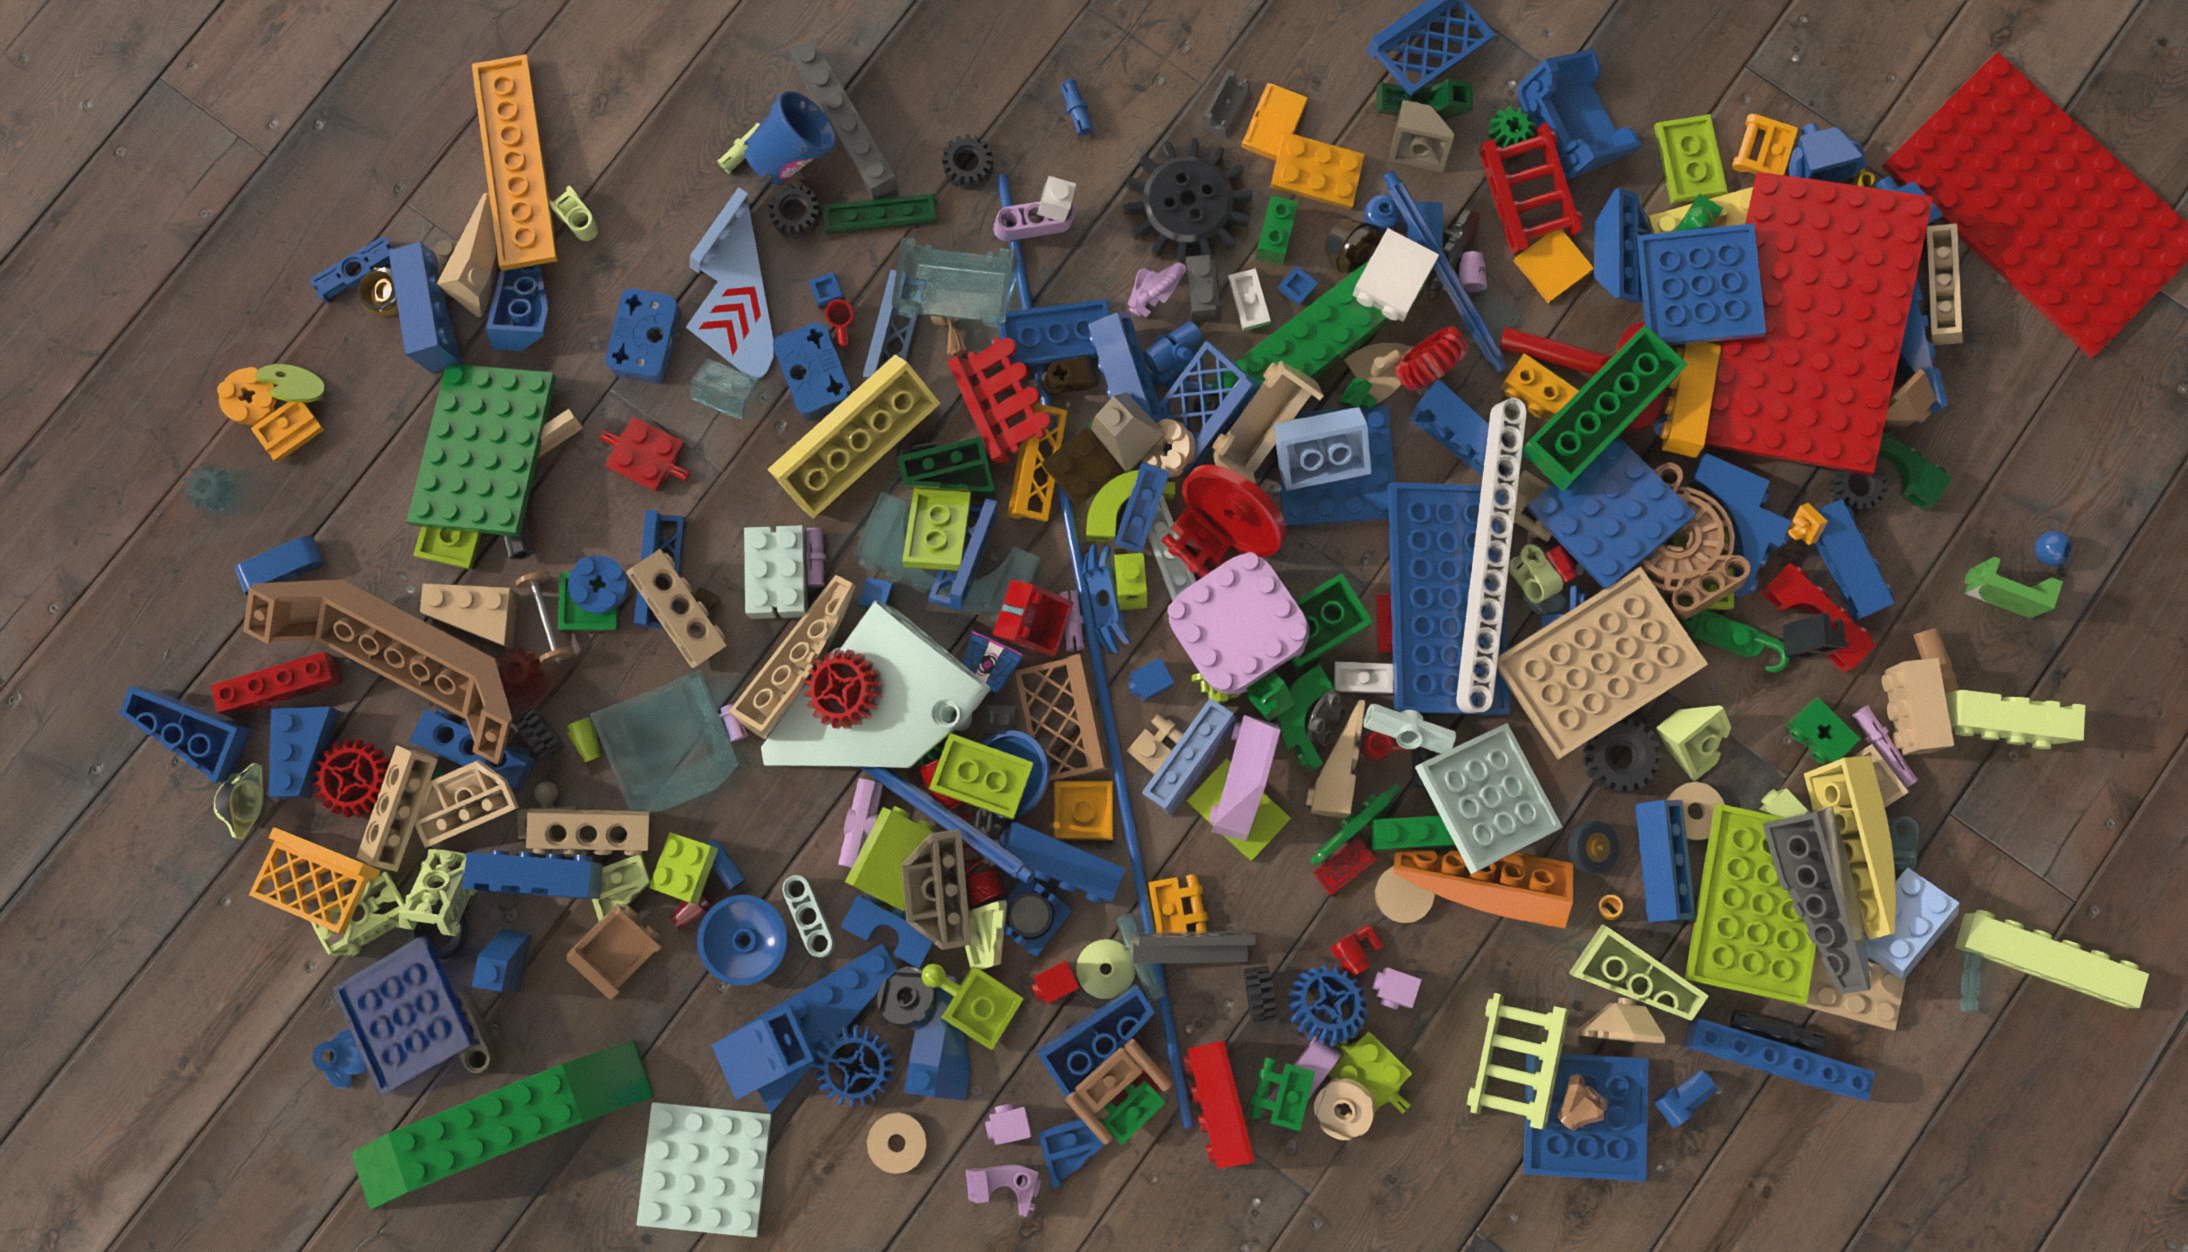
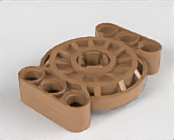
M1666 463L1653 471L1661 479L1665 476H1671L1676 480L1675 483L1667 485L1696 515L1694 519L1676 533L1686 539L1685 549L1672 546L1671 544L1666 546L1665 542L1641 562L1637 568L1641 567L1658 592L1673 595L1671 601L1672 613L1680 619H1688L1745 585L1750 572V565L1744 557L1732 556L1734 532L1726 511L1715 499L1707 494L1689 487H1681L1683 480L1682 469L1674 463ZM1724 532H1727L1728 545L1724 543ZM1737 568L1743 575L1733 577L1727 570ZM1713 583L1717 586L1718 590L1708 592L1702 585ZM1688 598L1692 601L1693 605L1682 607L1678 604L1677 600Z

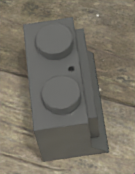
M1210 255L1186 257L1185 273L1188 274L1191 322L1222 319L1215 261L1210 260Z

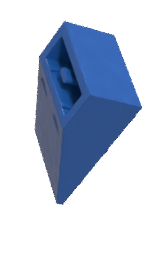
M794 1005L781 1008L711 1045L735 1100L818 1061Z

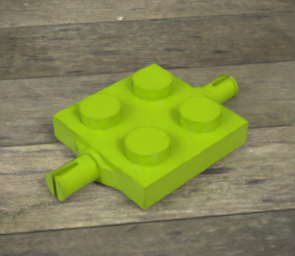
M1369 1030L1358 1041L1350 1045L1347 1042L1342 1044L1337 1040L1341 1045L1336 1043L1334 1047L1342 1055L1328 1075L1332 1079L1337 1077L1352 1079L1366 1087L1374 1095L1375 1112L1382 1105L1390 1101L1403 1114L1406 1110L1398 1101L1406 1109L1411 1104L1398 1092L1401 1085L1412 1075V1072Z

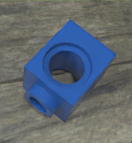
M1161 657L1130 673L1129 678L1131 682L1127 683L1135 699L1140 697L1143 703L1174 687V681Z

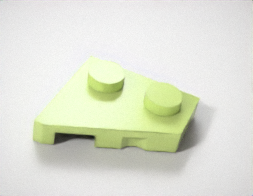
M1006 900L997 901L968 911L971 945H967L965 948L970 968L975 966L983 970L1001 964Z

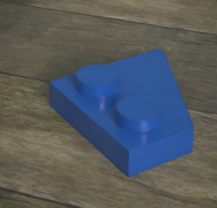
M1081 1118L1038 1130L1053 1189L1058 1188L1066 1177L1079 1169L1087 1158L1093 1156L1104 1146Z

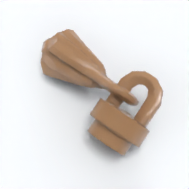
M941 303L931 309L932 322L940 327L949 325L947 354L951 357L958 356L961 358L967 351L957 326V321L963 314L962 307L957 303ZM957 309L958 313L955 315L950 310Z

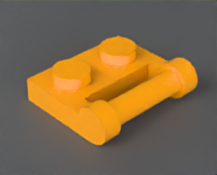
M1749 114L1745 122L1747 129L1738 157L1734 158L1732 168L1739 172H1749L1752 174H1756L1759 171L1784 175L1798 127L1760 115ZM1761 129L1766 132L1757 161L1749 159L1757 131Z

